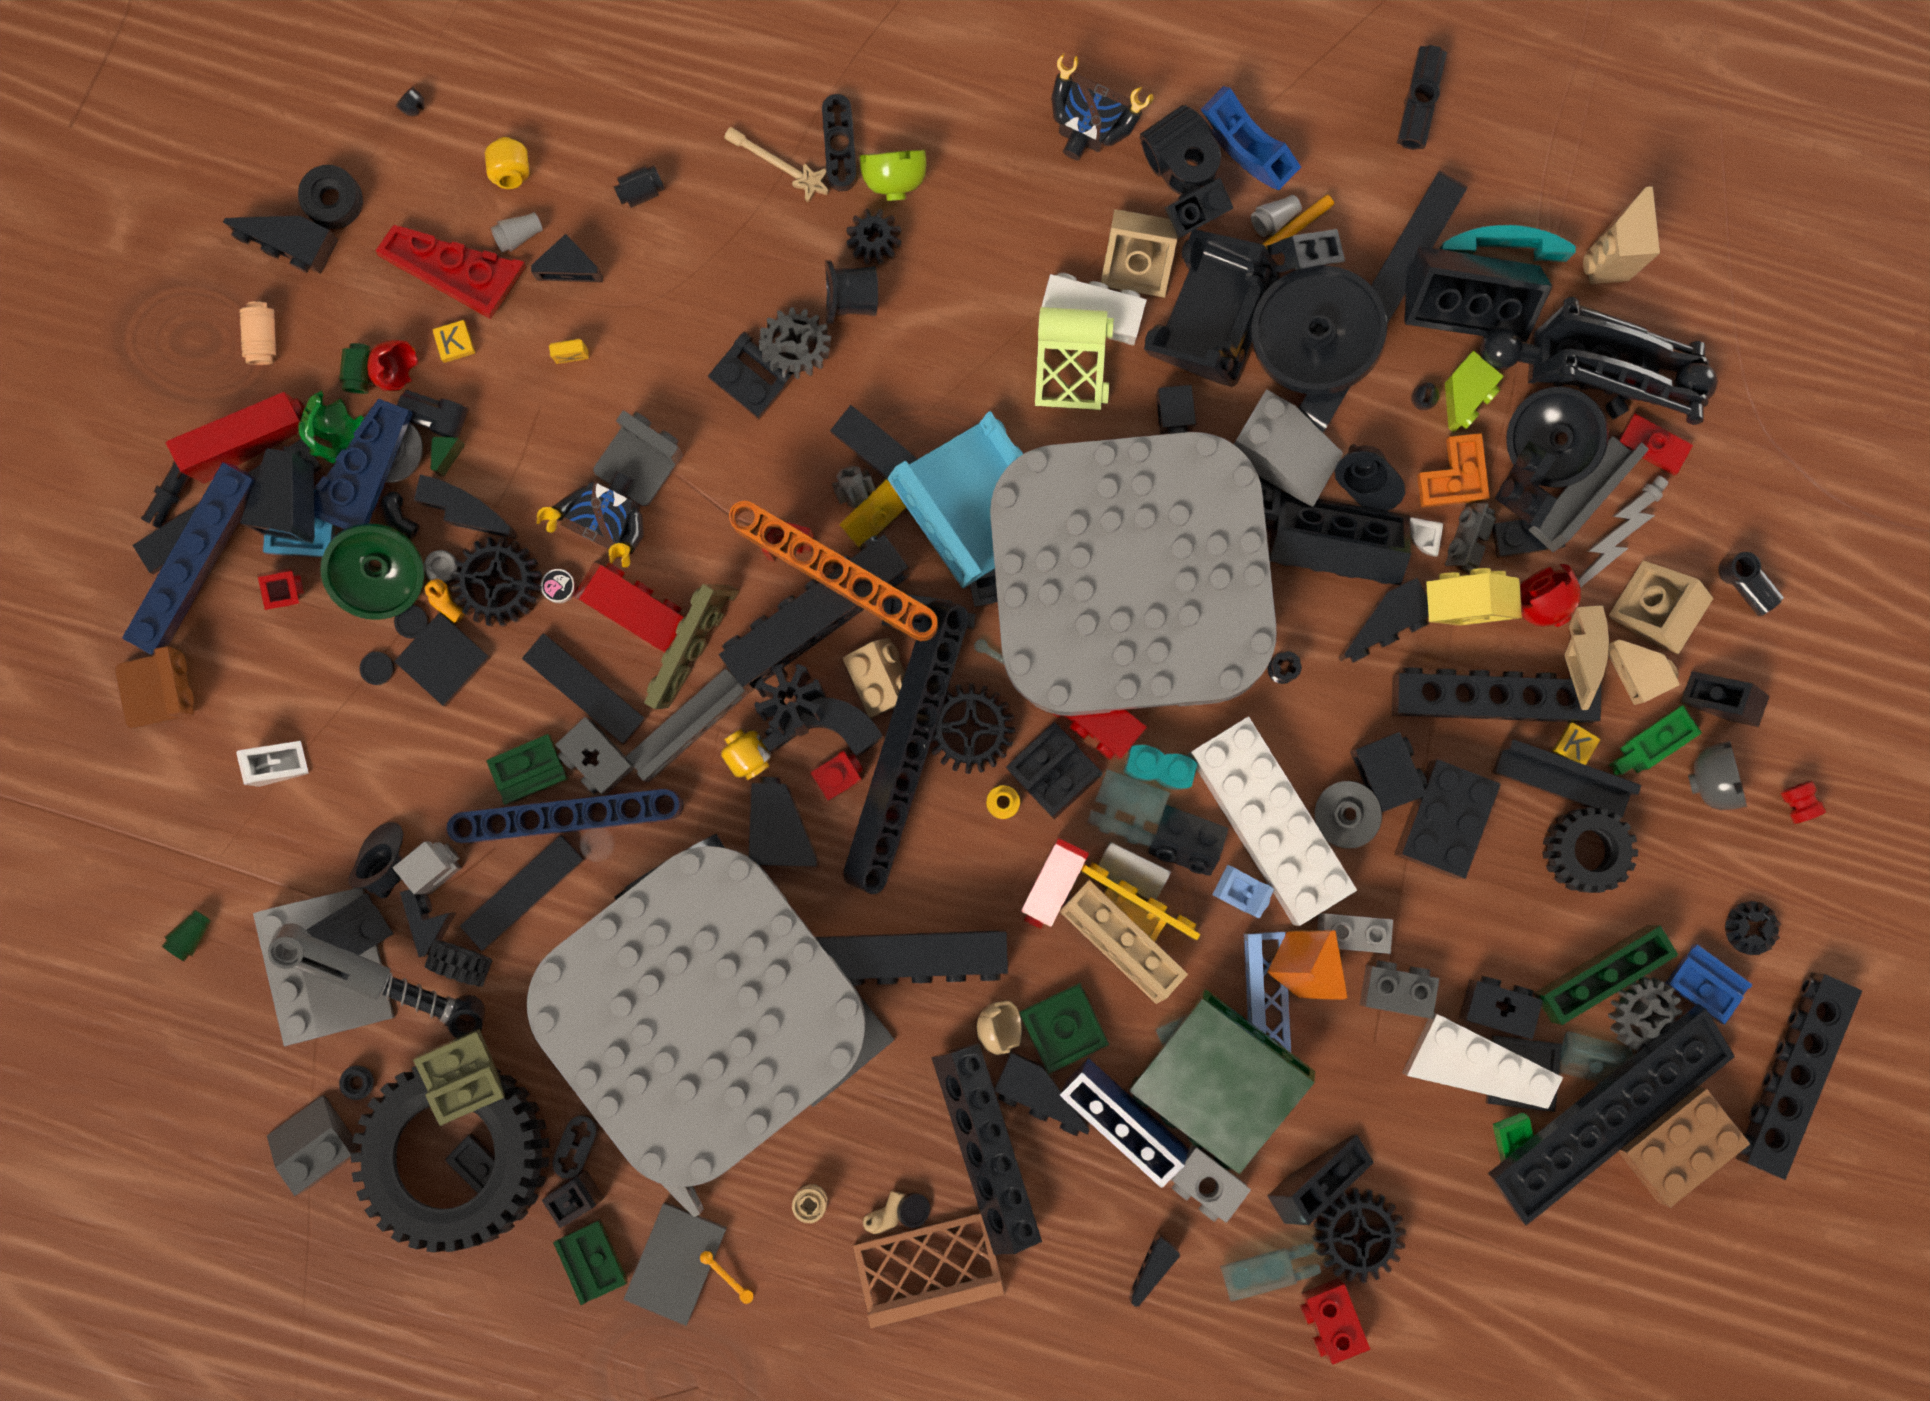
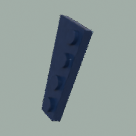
M378 398L353 433L354 438L345 450H341L335 459L337 461L327 476H323L315 488L317 490L314 493L315 518L343 529L359 524H369L413 412Z

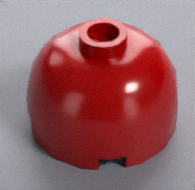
M1559 564L1562 570L1553 571L1551 566L1544 568L1520 584L1521 612L1524 620L1535 626L1546 627L1554 625L1555 627H1560L1572 619V614L1577 609L1581 600V588L1570 565Z

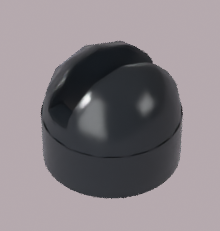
M412 86L395 106L404 114L414 117L420 114L415 106L424 110L425 102L422 95Z
M1424 382L1419 384L1411 394L1413 405L1419 410L1433 408L1439 400V390L1432 383ZM1426 388L1431 390L1428 403L1423 402Z

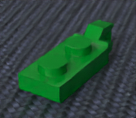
M1683 705L1678 706L1626 741V744L1620 747L1624 755L1611 762L1609 767L1615 776L1623 775L1631 768L1636 773L1648 770L1699 736L1702 732Z

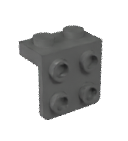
M623 410L616 420L621 429L600 457L593 471L596 476L610 484L616 471L632 478L634 481L626 496L641 506H648L684 454L677 446L679 440L665 430H662L660 434L649 427L651 422L636 411L633 415H630Z

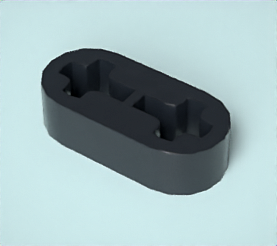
M581 1114L571 1119L567 1124L552 1162L555 1173L561 1178H574L584 1169L599 1132L598 1123L592 1116ZM584 1121L588 1123L586 1129L591 1134L585 1135L578 1144L575 1143L578 1131L574 1129V1125L579 1126ZM573 1148L577 1150L573 1161L578 1165L567 1171L564 1169L565 1163L561 1161V1157L566 1158Z

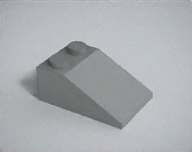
M1267 389L1234 443L1251 461L1258 476L1311 507L1316 503L1337 462L1340 461L1344 454L1295 405Z

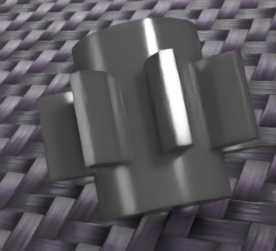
M849 466L842 469L837 474L838 482L832 483L839 504L846 502L852 508L858 507L865 499H868L870 496L869 492L876 490L869 471L866 469L861 472L858 466Z

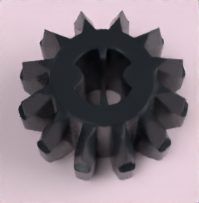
M866 208L864 210L865 219L854 215L853 223L855 226H849L846 229L847 235L851 237L846 241L847 247L854 249L853 257L855 259L864 256L865 265H870L872 258H877L878 265L882 266L884 264L883 255L893 259L895 252L892 248L901 247V240L897 238L901 234L900 226H893L895 222L893 215L883 219V210L878 209L876 216H871L870 210ZM873 233H879V237H876L874 242L869 241L868 237H872Z

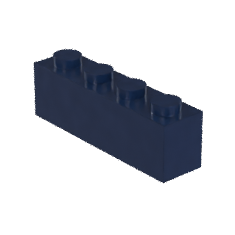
M1089 1058L1066 1080L1060 1096L1161 1188L1185 1166L1189 1149Z

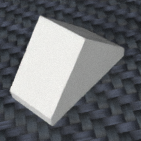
M301 741L244 749L236 752L244 785L260 787L308 774Z

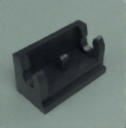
M1338 229L1294 235L1267 246L1270 255L1281 254V252L1284 254L1285 262L1275 267L1277 272H1285L1294 268L1302 270L1345 261Z

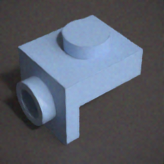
M1227 865L1212 895L1245 913L1260 918L1270 903V897L1274 888Z

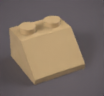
M1114 209L1101 283L1106 284L1109 288L1131 290L1137 293L1165 298L1178 238L1171 220Z
M1643 560L1608 616L1650 644L1679 654L1712 602L1713 597L1699 579Z

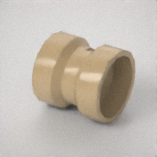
M816 1184L802 1186L792 1201L793 1214L803 1223L817 1222L823 1217L828 1206L826 1192Z

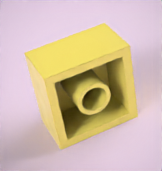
M1478 568L1470 570V575L1460 576V573L1457 572L1439 574V580L1426 581L1429 622L1462 626L1522 618L1519 578L1506 576V571H1491V568Z

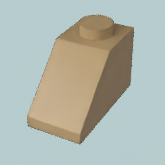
M1620 639L1609 643L1608 656L1634 705L1649 701L1680 685L1677 679L1679 674L1676 666L1671 660H1667L1664 654Z

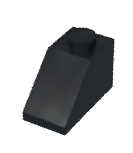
M1692 671L1681 702L1727 721L1759 727L1770 696L1753 683Z

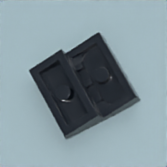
M1055 722L1006 766L1007 770L1054 820L1103 775L1101 770Z

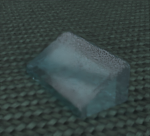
M1567 1031L1561 1049L1559 1072L1600 1083L1633 1057L1632 1049Z

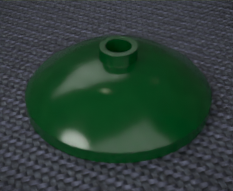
M359 524L341 531L329 542L321 560V579L329 597L344 611L364 619L381 620L403 613L416 601L424 583V565L415 545L399 531L380 524ZM378 560L382 566L374 567L370 561Z

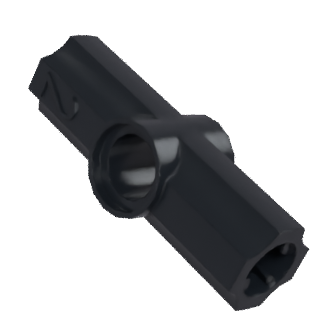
M1428 45L1418 48L1409 90L1404 99L1405 108L1396 142L1403 148L1416 150L1426 147L1435 104L1440 96L1439 86L1447 52L1443 51L1441 47ZM1415 94H1424L1429 102L1419 101Z

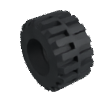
M1603 808L1576 809L1569 811L1568 814L1559 816L1556 819L1557 823L1551 824L1547 831L1551 834L1549 837H1544L1543 844L1548 846L1547 851L1542 852L1543 859H1549L1550 864L1546 865L1548 872H1554L1556 875L1554 879L1558 883H1564L1566 885L1565 888L1584 893L1605 892V890H1613L1619 887L1617 883L1625 882L1629 878L1626 874L1627 871H1634L1636 863L1631 862L1632 857H1638V849H1632V843L1637 842L1636 836L1629 835L1627 831L1631 829L1630 825L1627 822H1620L1621 816L1616 813H1608V810ZM1586 830L1595 832L1601 838L1605 847L1602 863L1592 871L1583 868L1575 856V843L1578 837Z

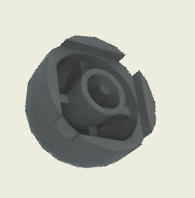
M1731 742L1715 744L1700 752L1694 761V773L1688 774L1692 793H1700L1704 803L1714 809L1734 810L1747 807Z

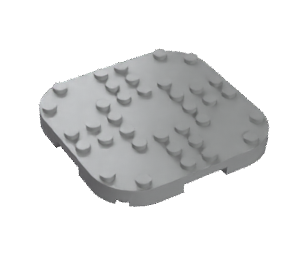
M1199 432L1048 445L1021 455L1000 476L993 491L990 515L1002 654L1006 672L1012 684L1019 693L1036 707L1057 715L1077 716L1110 713L1113 710L1214 704L1231 700L1243 694L1262 676L1271 661L1276 644L1275 609L1261 483L1253 464L1238 447L1221 437Z
M721 847L692 848L671 857L555 947L537 967L527 996V1014L535 1039L627 1161L645 1177L674 1187H689L709 1182L725 1173L846 1076L861 1052L865 1036L864 1008L850 980L816 940L767 873L746 855Z

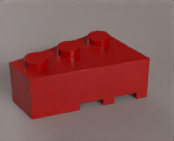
M608 562L604 567L593 563L573 597L665 653L677 635L676 629L679 622L684 618L679 614L682 608L666 598L662 603L651 597L654 590L638 580L634 585L624 580L625 572Z

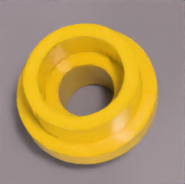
M1002 785L990 791L986 804L989 812L994 817L1008 819L1018 811L1020 798L1013 788ZM1000 796H1006L1010 800V805L1005 809L997 805V799Z

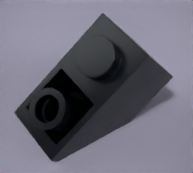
M1220 178L1191 189L1165 206L1178 238L1234 208Z

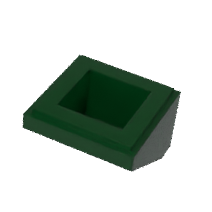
M433 437L430 469L439 476H445L465 444L459 438Z

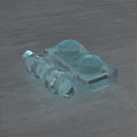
M1107 769L1095 799L1096 802L1106 805L1107 808L1104 815L1092 810L1087 823L1099 827L1098 831L1108 834L1110 831L1126 837L1127 842L1136 845L1139 842L1151 846L1155 834L1143 830L1145 820L1156 825L1159 824L1170 793ZM1117 810L1135 816L1133 824L1130 825L1114 819Z

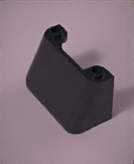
M1195 229L1192 231L1189 240H1186L1182 247V258L1189 272L1166 326L1158 324L1148 331L1145 337L1144 350L1149 356L1218 384L1234 387L1242 375L1253 348L1251 327L1254 311L1265 291L1280 278V272L1275 270V267L1278 265L1264 245Z

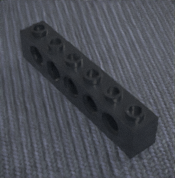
M1408 667L1402 668V673H1398L1392 678V716L1594 723L1601 721V683L1589 710H1582L1571 675H1569V679H1557V673H1536V678H1523V672L1505 671L1503 672V677L1490 676V671L1470 670L1469 676L1456 675L1455 669H1436V674H1423V668ZM1424 684H1430L1435 688L1436 697L1433 701H1428L1423 697L1422 687ZM1458 685L1465 686L1469 691V699L1466 703L1459 701L1456 697L1455 691ZM1492 686L1499 688L1502 692L1503 697L1499 704L1494 703L1489 697V691ZM1526 687L1532 689L1536 695L1533 705L1527 704L1523 699V691ZM1559 689L1565 690L1569 696V702L1566 706H1562L1557 701L1556 694Z
M1811 972L1810 977L1803 981L1800 988V994L1802 995L1800 1002L1788 1017L1787 1025L1789 1029L1785 1038L1778 1043L1775 1049L1776 1060L1773 1068L1763 1078L1762 1089L1764 1090L1760 1100L1752 1106L1749 1113V1120L1751 1122L1746 1133H1743L1750 1145L1738 1153L1735 1159L1786 1180L1863 990L1822 973ZM1820 1003H1823L1826 1008L1825 1016L1822 1019H1819L1816 1014V1009ZM1810 1034L1813 1038V1045L1806 1051L1803 1041ZM1798 1065L1800 1077L1797 1081L1793 1082L1791 1070ZM1786 1097L1788 1102L1787 1109L1780 1113L1778 1102L1781 1098ZM1773 1128L1775 1139L1771 1144L1767 1145L1765 1134L1769 1129Z
M980 1044L958 1047L931 1057L993 1254H1016L1041 1243L1040 1232Z

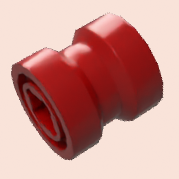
M1813 780L1792 786L1780 792L1783 801L1793 808L1790 812L1793 824L1802 823L1826 813L1823 803L1816 798L1815 793L1817 789Z

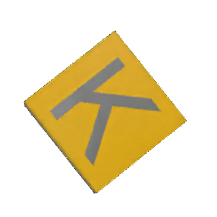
M465 320L432 329L441 360L444 363L475 354Z
M581 339L550 343L551 345H549L550 356L556 364L589 359L588 349Z
M1570 722L1552 751L1559 756L1586 765L1601 739L1575 723Z

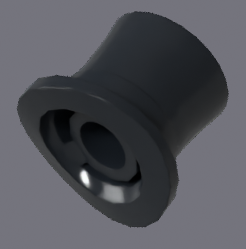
M825 260L827 290L826 324H832L835 316L847 314L876 316L879 295L876 267L834 268L831 260Z

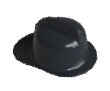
M1350 445L1348 453L1337 462L1334 470L1335 479L1339 485L1362 507L1388 511L1399 505L1404 498L1406 491L1403 479L1388 463L1382 451L1374 446Z
M395 822L385 823L373 830L365 839L348 878L349 885L353 889L365 888L380 898L389 897L394 886L401 880L400 876L393 869L402 860L399 850L404 833L400 825Z

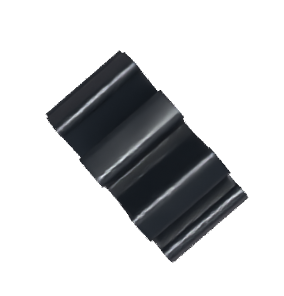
M778 664L771 668L780 684L777 688L765 683L763 679H759L755 686L762 698H771L762 703L755 702L754 705L757 713L763 721H767L768 717L775 715L773 720L769 721V725L776 734L781 736L785 735L784 730L790 718L794 722L792 727L799 736L809 733L801 717L803 713L816 717L819 722L822 721L825 715L823 708L818 702L815 704L809 702L819 697L825 698L824 689L818 679H814L813 683L806 685L812 677L807 668L800 664L795 666L796 672L791 682H788V673L783 665ZM793 696L796 697L795 703L789 701L786 705L784 702L785 698L791 699Z

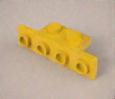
M1093 862L1089 867L1083 865L1081 872L1106 886L1107 889L1104 894L1154 942L1166 923L1194 940H1198L1201 934L1194 931L1197 925L1180 914L1177 919H1174L1165 913L1168 908L1167 906L1152 897L1147 902L1136 896L1138 889L1123 880H1120L1119 884L1106 878L1109 872Z

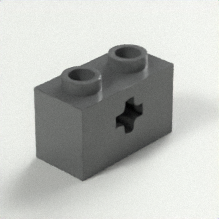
M584 717L555 744L562 751L558 754V757L571 770L575 766L584 775L580 779L581 782L593 794L599 791L601 794L607 795L635 769L626 756L587 717ZM590 751L596 754L600 753L597 756V760L600 762L597 766L587 764L590 761V757L587 755Z

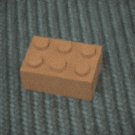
M1697 1087L1619 1150L1618 1153L1655 1200L1671 1208L1750 1145V1143L1710 1092L1705 1088Z

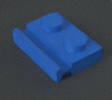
M1692 944L1691 950L1682 958L1665 984L1673 987L1674 991L1695 1006L1700 1004L1706 1008L1714 1020L1725 1025L1744 998L1743 995L1747 989L1752 987V984L1699 945Z

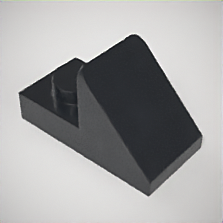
M410 889L400 892L418 957H427L434 940L441 941L456 912L430 918L429 913L432 912V906L427 894H413Z

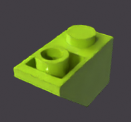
M1474 351L1469 354L1445 382L1448 428L1453 433L1461 425L1467 429L1478 417L1479 413L1475 409L1480 403L1484 401L1488 404L1501 390L1497 384L1504 376Z

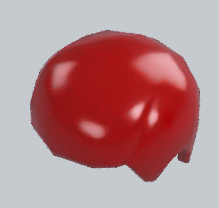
M383 341L375 345L369 354L368 375L371 381L381 390L400 391L406 384L412 382V379L409 377V371L418 365V358L414 347L407 341Z

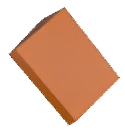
M1336 930L1288 931L1267 973L1298 998L1340 1000L1348 998Z

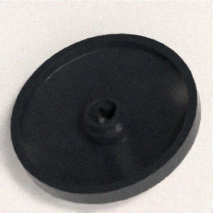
M1323 265L1292 271L1274 282L1265 291L1256 306L1251 327L1254 352L1264 371L1277 383L1292 391L1311 395H1323L1345 390L1366 377L1378 363L1383 353L1387 338V316L1384 305L1377 292L1367 281L1346 269Z

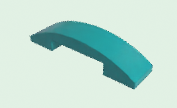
M1495 225L1472 229L1450 238L1439 248L1440 250L1471 255L1476 251V247L1534 248V261L1567 262L1576 253L1575 245L1555 234L1532 227L1517 225Z

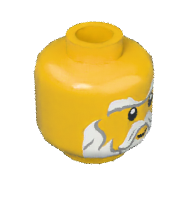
M740 728L724 739L728 745L722 749L721 756L735 777L742 778L745 776L749 780L770 766L767 761L770 759L771 753L763 744L762 738L757 731L752 730L744 733Z

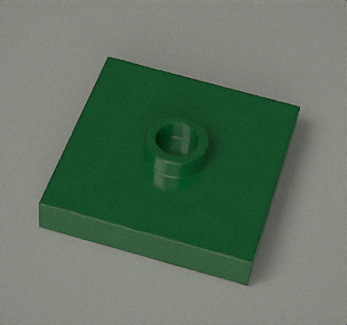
M1080 982L1019 1011L1048 1074L1109 1045Z

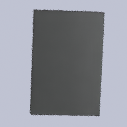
M664 1202L623 1300L687 1326L711 1268L710 1265L701 1263L700 1255L704 1251H710L713 1254V1260L715 1259L727 1227L698 1215L693 1217L688 1211Z

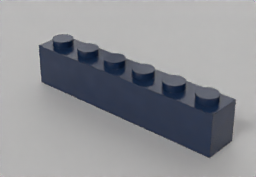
M222 462L122 639L151 655H155L154 649L169 645L240 522L256 477L233 464Z

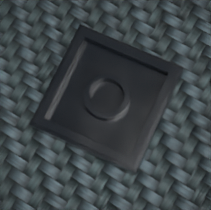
M439 612L394 662L442 706L446 707L491 657Z
M1492 1035V1042L1559 1075L1562 1044ZM1557 1091L1548 1109L1487 1094L1485 1103L1556 1112Z

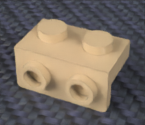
M889 638L873 641L843 657V661L869 718L876 717L895 707L905 671L899 660V652Z

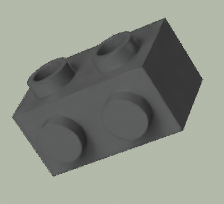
M1380 960L1376 961V967L1366 965L1359 1005L1433 1019L1440 978L1430 977L1429 969L1410 966L1409 973L1397 971L1396 963Z

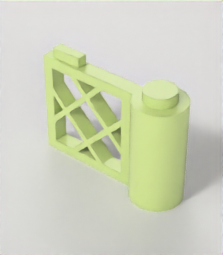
M1040 307L1035 406L1101 410V403H1108L1109 382H1103L1106 338L1113 337L1114 318H1107L1108 311ZM1045 348L1059 349L1067 359L1053 369L1045 360ZM1068 350H1076V351H1075L1074 353L1070 354V352H1069ZM1083 351L1098 352L1097 363L1088 371L1075 359ZM1071 362L1082 376L1071 386H1068L1057 373ZM1044 368L1049 372V374L1045 378ZM1095 371H1097L1096 381L1091 377ZM1052 378L1065 390L1057 398L1042 397L1043 385ZM1087 380L1095 388V400L1080 399L1073 390ZM1069 394L1073 399L1065 397Z

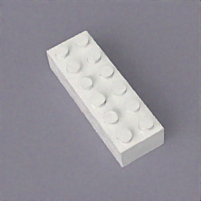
M1250 717L1243 719L1187 754L1189 758L1197 763V771L1269 886L1274 888V895L1293 925L1300 926L1357 891Z

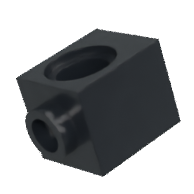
M1192 385L1158 388L1155 396L1160 434L1193 431L1196 420Z

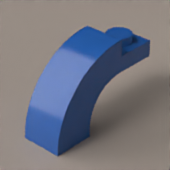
M1223 86L1201 108V111L1213 127L1212 132L1216 141L1233 160L1257 180L1271 188L1280 190L1301 168L1286 143L1272 138L1257 126L1231 88Z

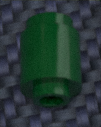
M350 343L349 348L342 349L339 382L342 383L343 391L354 394L369 393V387L373 386L367 367L368 357L371 352L369 351L370 346Z

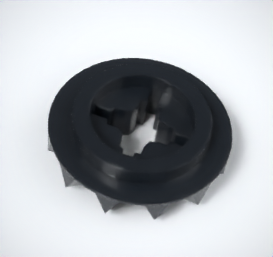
M1747 901L1738 904L1730 911L1725 922V933L1728 941L1737 951L1747 955H1760L1772 950V946L1780 939L1778 934L1781 923L1777 920L1775 911L1764 905V903ZM1747 920L1751 922L1763 921L1758 928L1761 937H1758L1756 934L1745 936L1750 929Z

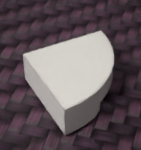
M1411 517L1410 535L1413 543L1423 553L1437 557L1443 523Z

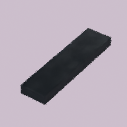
M543 633L522 657L526 663L621 743L626 744L646 720L645 717L546 634Z
M560 835L463 922L460 927L481 951H485L585 861L584 858L563 835Z

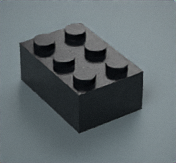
M1432 760L1428 762L1424 772L1428 784L1424 788L1427 795L1414 800L1394 855L1455 879H1466L1501 784L1441 760Z

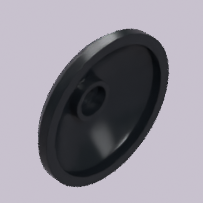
M1567 387L1546 388L1527 397L1513 413L1506 436L1508 454L1513 465H1515L1519 454L1523 451L1529 440L1540 445L1556 456L1540 485L1553 488L1571 486L1587 478L1601 463L1608 445V425L1599 405L1585 393ZM1565 432L1568 440L1565 444L1560 445L1558 436Z

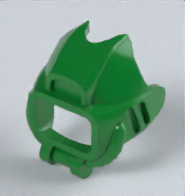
M321 390L308 399L299 422V435L310 448L309 453L315 457L321 456L326 458L327 462L335 463L336 457L342 449L345 450L354 438L353 433L365 417L361 415L353 419L347 412L342 399H338L330 405H323L322 398L324 395ZM314 435L331 442L333 448L317 443L314 440Z

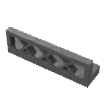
M1614 436L1609 438L1605 455L1594 472L1584 480L1567 486L1556 498L1557 501L1540 529L1531 526L1529 531L1547 548L1555 552L1576 534L1649 448L1640 443L1630 451Z
M725 668L626 756L627 760L638 771L637 774L643 781L650 782L749 693L742 688L735 677Z

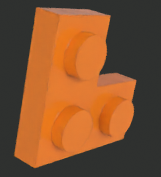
M1482 433L1448 437L1446 444L1450 470L1421 472L1417 475L1421 508L1489 500L1490 495Z

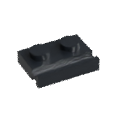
M368 893L306 929L307 933L311 936L357 955H361L393 935L376 905L374 906L370 900Z

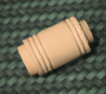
M265 302L246 303V308L240 309L242 357L245 358L246 364L250 365L273 364V358L276 357L274 309L267 308V303Z

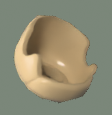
M1011 1001L987 1005L981 1011L977 1021L978 1039L984 1049L996 1055L1010 1053L1009 1049L1019 1046L1021 1042L1022 1025L1018 1009Z

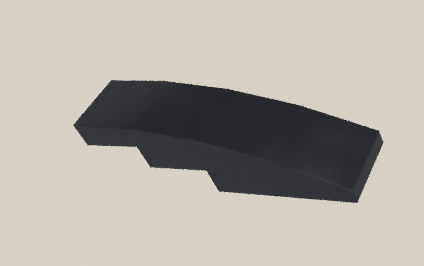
M852 405L847 408L830 430L832 435L857 453L860 459L880 473L885 480H888L887 478L897 465L904 461L909 465L918 460Z

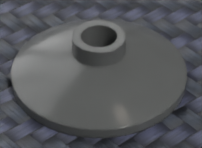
M1342 781L1329 786L1320 795L1315 806V821L1324 838L1331 844L1341 848H1357L1367 844L1378 833L1382 823V809L1374 792L1367 786L1354 781ZM1349 807L1356 811V818L1354 820L1348 819L1345 815V811Z

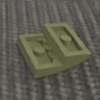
M480 1029L420 1054L413 1059L427 1088L425 1096L439 1126L505 1097L496 1067Z

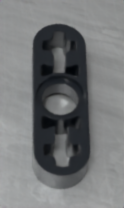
M833 94L828 96L822 104L827 177L833 189L844 192L852 189L857 182L852 109L850 101L845 96ZM834 105H840L841 110H846L840 114L842 126H835L834 114L830 112L833 111ZM837 135H843L849 140L848 147L842 151L834 150L830 146L832 138ZM838 160H844L845 171L851 174L847 175L846 181L843 182L839 181L838 176H833L839 172Z

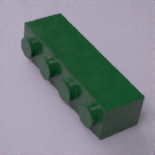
M1646 925L1536 991L1534 995L1536 998L1543 1000L1541 1007L1551 1023L1564 1025L1677 957L1678 953L1661 925Z

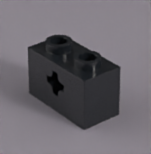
M1481 975L1480 981L1469 979L1459 1016L1460 1019L1533 1040L1543 1000L1533 997L1534 990L1514 985L1513 991L1500 987L1502 981ZM1500 1001L1508 1004L1507 1010L1496 1008V1002Z

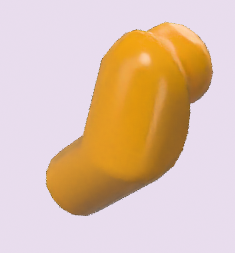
M432 579L426 584L425 593L428 596L429 603L454 624L459 623L465 614L462 612L463 609L452 600L448 585L440 579Z

